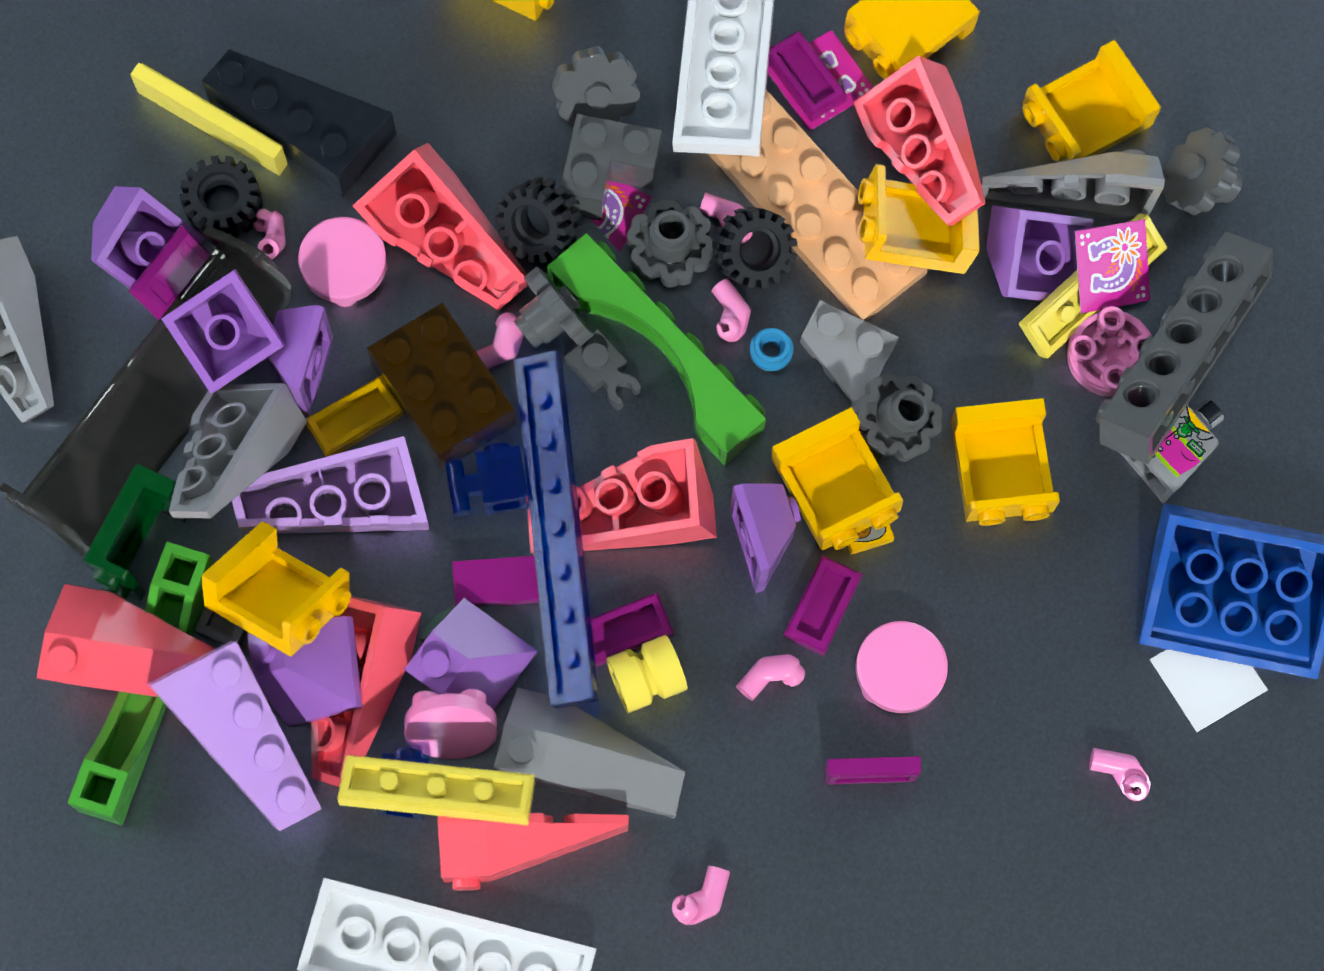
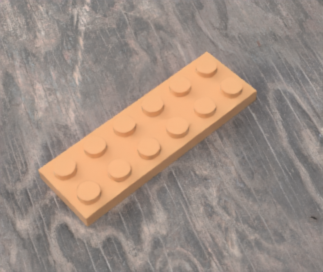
M767 90L765 94L760 156L708 154L755 207L772 211L786 219L784 223L791 225L794 230L790 234L791 237L797 239L798 246L792 247V249L851 315L868 321L927 274L928 269L865 259V242L859 239L860 223L864 216V205L858 202L859 191Z

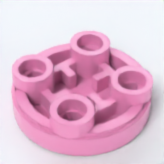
M352 217L330 218L314 226L303 239L298 254L300 272L308 288L318 297L336 303L341 307L352 306L356 301L370 295L382 282L388 267L387 255L380 235L369 224Z
M1105 307L1102 311H1098L1085 319L1070 337L1066 350L1069 369L1073 377L1085 389L1101 396L1113 397L1117 392L1118 383L1124 370L1127 367H1134L1139 360V353L1144 341L1148 336L1152 335L1146 326L1134 316L1123 312L1118 307Z
M894 621L879 626L865 638L857 654L855 669L857 681L867 701L890 712L910 713L929 706L938 696L947 678L948 663L942 644L932 632L913 622Z
M468 689L460 694H437L432 691H420L413 696L412 706L406 712L404 736L413 749L424 755L440 759L468 758L486 751L493 745L497 737V716L494 710L487 705L486 694L477 689Z

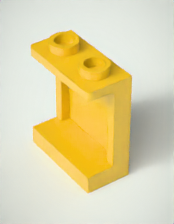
M860 0L847 10L844 30L849 43L856 50L860 51L862 49L872 60L876 72L883 79H886L917 56L927 59L955 36L963 40L974 31L980 11L970 0Z
M1115 40L1100 47L1096 59L1040 88L1036 83L1028 87L1022 102V110L1026 120L1032 127H1038L1046 139L1045 144L1050 156L1055 161L1060 162L1099 155L1152 126L1161 109V106Z
M876 164L868 179L864 178L861 181L858 193V202L864 205V216L860 223L859 239L865 242V259L965 274L980 252L978 209L953 226H949L917 193V188L914 184L886 180L885 165Z
M1044 398L955 408L950 424L966 522L979 521L981 526H991L1005 522L1006 517L1023 516L1024 521H1037L1049 517V513L1054 512L1060 498L1059 492H1053L1042 422L1046 417Z
M852 407L772 447L771 460L789 493L795 497L799 511L821 551L831 546L835 550H839L850 545L859 538L857 533L872 525L875 530L888 526L899 517L897 513L901 511L903 498L900 493L893 492L859 431L860 421Z
M261 521L201 575L205 607L290 657L304 644L313 642L318 636L320 629L334 616L341 615L346 610L351 599L348 571L339 568L332 576L328 577L284 552L277 545V529L264 521Z

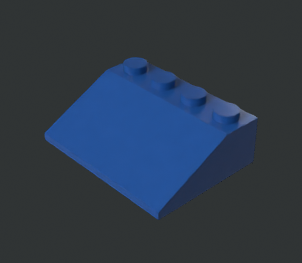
M1163 503L1153 546L1139 644L1318 679L1324 657V535Z

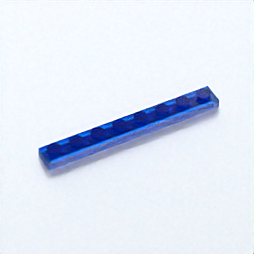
M554 350L515 359L514 362L550 706L559 709L597 702L600 699L562 355Z

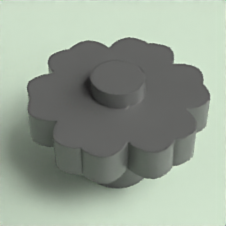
M594 46L588 50L576 51L572 58L573 64L565 63L557 68L556 77L552 81V89L557 98L556 108L559 115L567 120L571 127L574 128L577 114L619 122V115L628 116L635 111L636 102L640 98V91L635 82L637 74L633 64L626 60L621 52L614 51L606 55L601 47Z
M1204 127L1201 130L1191 132L1187 137L1186 144L1176 146L1165 164L1164 171L1168 177L1164 181L1162 192L1165 194L1166 201L1180 210L1197 215L1211 210L1215 203H1229L1234 200L1241 191L1243 184L1242 176L1234 165L1241 154L1239 148L1236 147L1235 139L1210 127Z
M675 199L651 203L648 215H636L627 233V245L632 250V267L639 271L641 277L646 281L655 280L659 277L660 282L667 288L690 284L694 272H704L709 268L710 259L714 254V249H712L714 240L709 237L710 220L702 215V212L696 206H689L682 210L680 203Z
M538 267L523 277L531 290L536 294V297L519 310L521 315L514 320V323L535 348L543 342L549 344L563 331L580 346L594 336L589 326L576 311L581 304L565 285L558 289L552 280Z
M888 372L881 377L872 379L866 384L865 395L854 402L853 410L860 421L859 431L864 432L862 437L870 451L878 459L884 460L894 454L899 461L907 462L914 457L926 453L930 449V439L938 435L942 430L941 419L943 415L940 405L930 402L933 397V389L930 385L922 382L914 374L908 375L901 380L894 372Z

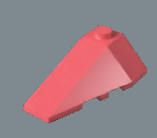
M917 56L853 102L868 139L877 148L884 151L893 161L891 164L899 173L904 174L917 188V193L947 225L953 226L986 204L962 102L946 66Z
M429 143L414 149L353 205L371 228L380 235L382 240L394 247L397 245L417 257L418 262L428 268L433 267L453 279L456 285L497 310L504 307L528 286L523 278L527 275L512 252L504 245L505 243L502 238H500L457 175Z
M691 438L650 445L637 452V457L618 467L612 465L601 471V475L579 487L572 486L528 509L530 553L538 555L672 545L717 538L713 492L696 440Z
M64 584L44 633L37 678L84 687L158 697L147 683L216 648L164 622L160 617L125 601L126 599L111 591Z
M351 596L346 610L341 615L334 616L353 617L362 707L311 722V773L313 779L340 787L346 755L366 756L406 671L404 669L412 658L421 612Z
M530 813L529 825L438 816L441 878L444 883H452V890H479L480 882H491L627 832L629 827L628 815L569 814L563 816L562 823H554L553 816L544 815V813Z

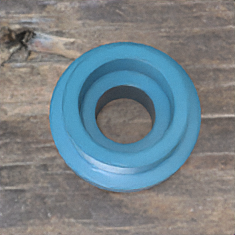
M766 328L756 333L752 338L749 352L752 361L759 368L765 371H778L789 364L794 348L791 338L784 331L777 328ZM772 345L779 350V354L769 357L764 353L763 349L766 346Z

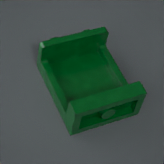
M137 463L135 464L83 559L94 572L91 578L103 585L102 590L111 591L126 600L128 596L142 601L146 592L130 574L129 570L161 512L172 517L169 508L176 481ZM175 518L183 523L187 520V518Z

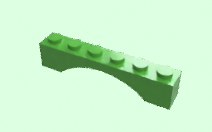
M586 233L547 266L548 277L558 289L565 285L581 304L576 309L577 312L600 315L623 323L644 335L664 353L677 370L688 392L694 415L695 435L724 466L727 465L764 432L766 418L763 416L765 410L752 395L747 394L744 396L733 385L735 380L731 373L720 363L714 365L703 354L705 349L701 342L690 332L684 334L674 324L675 318L671 311L660 301L655 304L644 293L646 289L642 281L631 271L625 273L615 263L616 257L603 241L596 243Z
M166 542L150 584L145 611L160 617L164 622L188 635H194V629L204 608L201 575L215 563L212 557L206 553ZM127 692L118 693L103 728L83 760L67 802L75 810L121 826L123 825L167 707L159 697Z

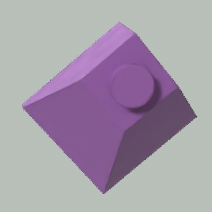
M115 186L93 221L91 261L130 289L180 225H183L200 243H202L205 237L141 187Z
M992 205L986 250L1002 296L1038 301L1046 299L1077 270L1075 231L1092 228L1093 219Z
M237 270L231 271L161 318L211 394L285 346V343Z
M318 305L277 311L274 324L272 325L285 343V346L268 357L281 383L286 384L303 416L308 418L312 413L334 338L325 307Z
M742 483L733 486L729 512L755 593L764 591L794 536L795 522L801 521L795 497L793 495L787 497L783 484Z
M463 598L429 634L404 670L437 694H460L468 689L482 691L487 696V705L495 711L538 651L466 598Z
M333 617L320 629L318 636L313 642L304 644L292 657L251 633H247L251 671L261 691L287 726L297 727L362 707L353 617Z

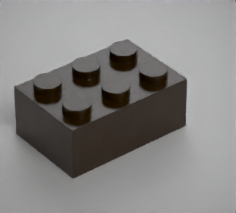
M443 302L367 347L373 368L385 382L403 410L405 417L441 471L516 425L513 406Z

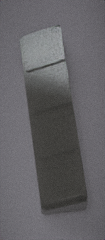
M207 226L202 233L214 246L215 250L161 318L231 271L237 270L269 321L273 324L277 311L284 310L292 299L291 295L293 292L290 290L292 284L264 251L219 229ZM162 319L157 322L25 491L21 493L6 483H3L0 487V492L5 495L3 500L13 509L80 556L84 553L86 554L135 464L137 463L158 473L189 433L192 415L208 392L207 387Z

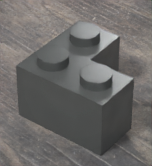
M577 114L561 181V186L563 185L568 189L564 194L565 198L568 200L574 196L577 201L571 207L572 211L580 210L581 217L602 221L610 182L653 190L661 153L662 130Z

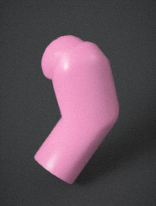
M705 192L700 211L704 215L718 219L723 228L726 223L722 220L727 215L734 216L735 210L744 208L738 203ZM752 232L748 233L743 238L741 244H745L747 241H749V239L752 236Z
M264 208L257 212V220L254 222L256 231L266 233L265 237L259 242L257 251L262 258L271 260L285 248L284 217L277 210L270 212Z
M726 278L717 283L711 291L724 308L721 320L717 322L716 331L718 336L725 341L735 342L746 333L751 309L730 279Z
M503 313L497 318L495 323L497 330L493 344L476 351L487 369L513 359L519 352L524 335L514 323L517 317L513 313Z
M1092 749L1089 770L1112 774L1121 791L1132 801H1141L1148 796L1150 780L1136 757L1109 750Z
M708 866L702 889L687 896L680 895L673 901L672 912L678 921L685 925H696L715 916L720 911L730 872L719 867Z

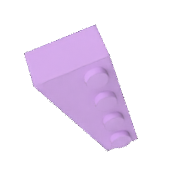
M404 436L265 473L232 500L238 527L244 535H247L261 521L276 528L277 534L429 530L427 516Z
M230 641L147 683L278 831L322 809L236 641Z

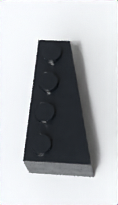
M230 49L202 80L211 104L280 143L287 158L342 197L347 194L396 135L392 112Z

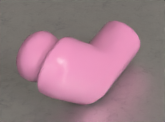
M790 654L763 657L741 679L736 688L747 699L753 701L770 681L782 680L785 685L797 686L805 677V669L799 665V659Z

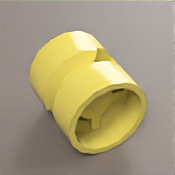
M667 635L643 643L640 653L636 654L631 649L606 658L614 686L627 713L651 705L654 695H659L661 698L666 699L688 689L680 661Z

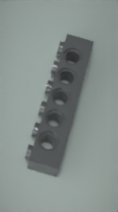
M1227 231L1216 246L1210 245L1203 256L1201 268L1196 276L1190 275L1186 279L1181 291V298L1175 306L1170 305L1165 310L1160 322V329L1154 337L1148 336L1144 341L1139 353V360L1133 368L1127 367L1124 370L1118 383L1117 392L1111 400L1105 399L1101 404L1096 416V423L1099 424L1101 445L1149 464L1272 278L1274 249Z

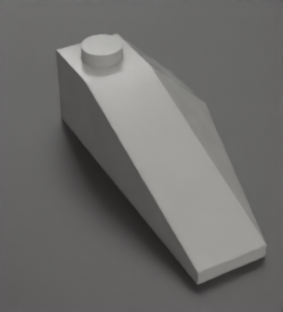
M1130 149L1122 152H1110L983 176L981 186L985 202L1133 219L1139 213L1148 214L1149 216L1164 188L1165 179L1158 156H1149L1140 150Z
M18 236L0 239V394L19 420L24 423L52 408L54 400L35 275Z
M285 383L226 384L213 394L208 390L192 415L190 426L194 434L192 442L185 444L183 454L187 462L185 469L177 476L169 508L173 518L213 517L290 452L307 421Z
M517 688L506 718L494 766L495 771L532 774L535 776L534 786L674 818L685 776V771L567 700Z

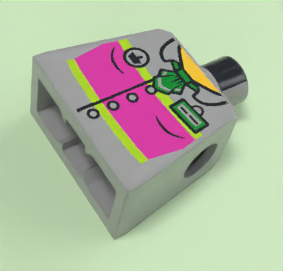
M1209 399L1194 410L1187 405L1149 464L1122 453L1121 455L1160 501L1167 503L1219 445L1217 438L1210 430L1224 420L1223 413Z

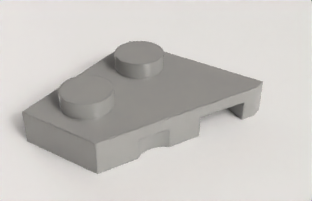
M819 300L801 336L800 343L813 359L821 363L823 372L833 384H838L851 400V406L853 407L854 402L865 395L866 384L872 379L881 376L899 337Z

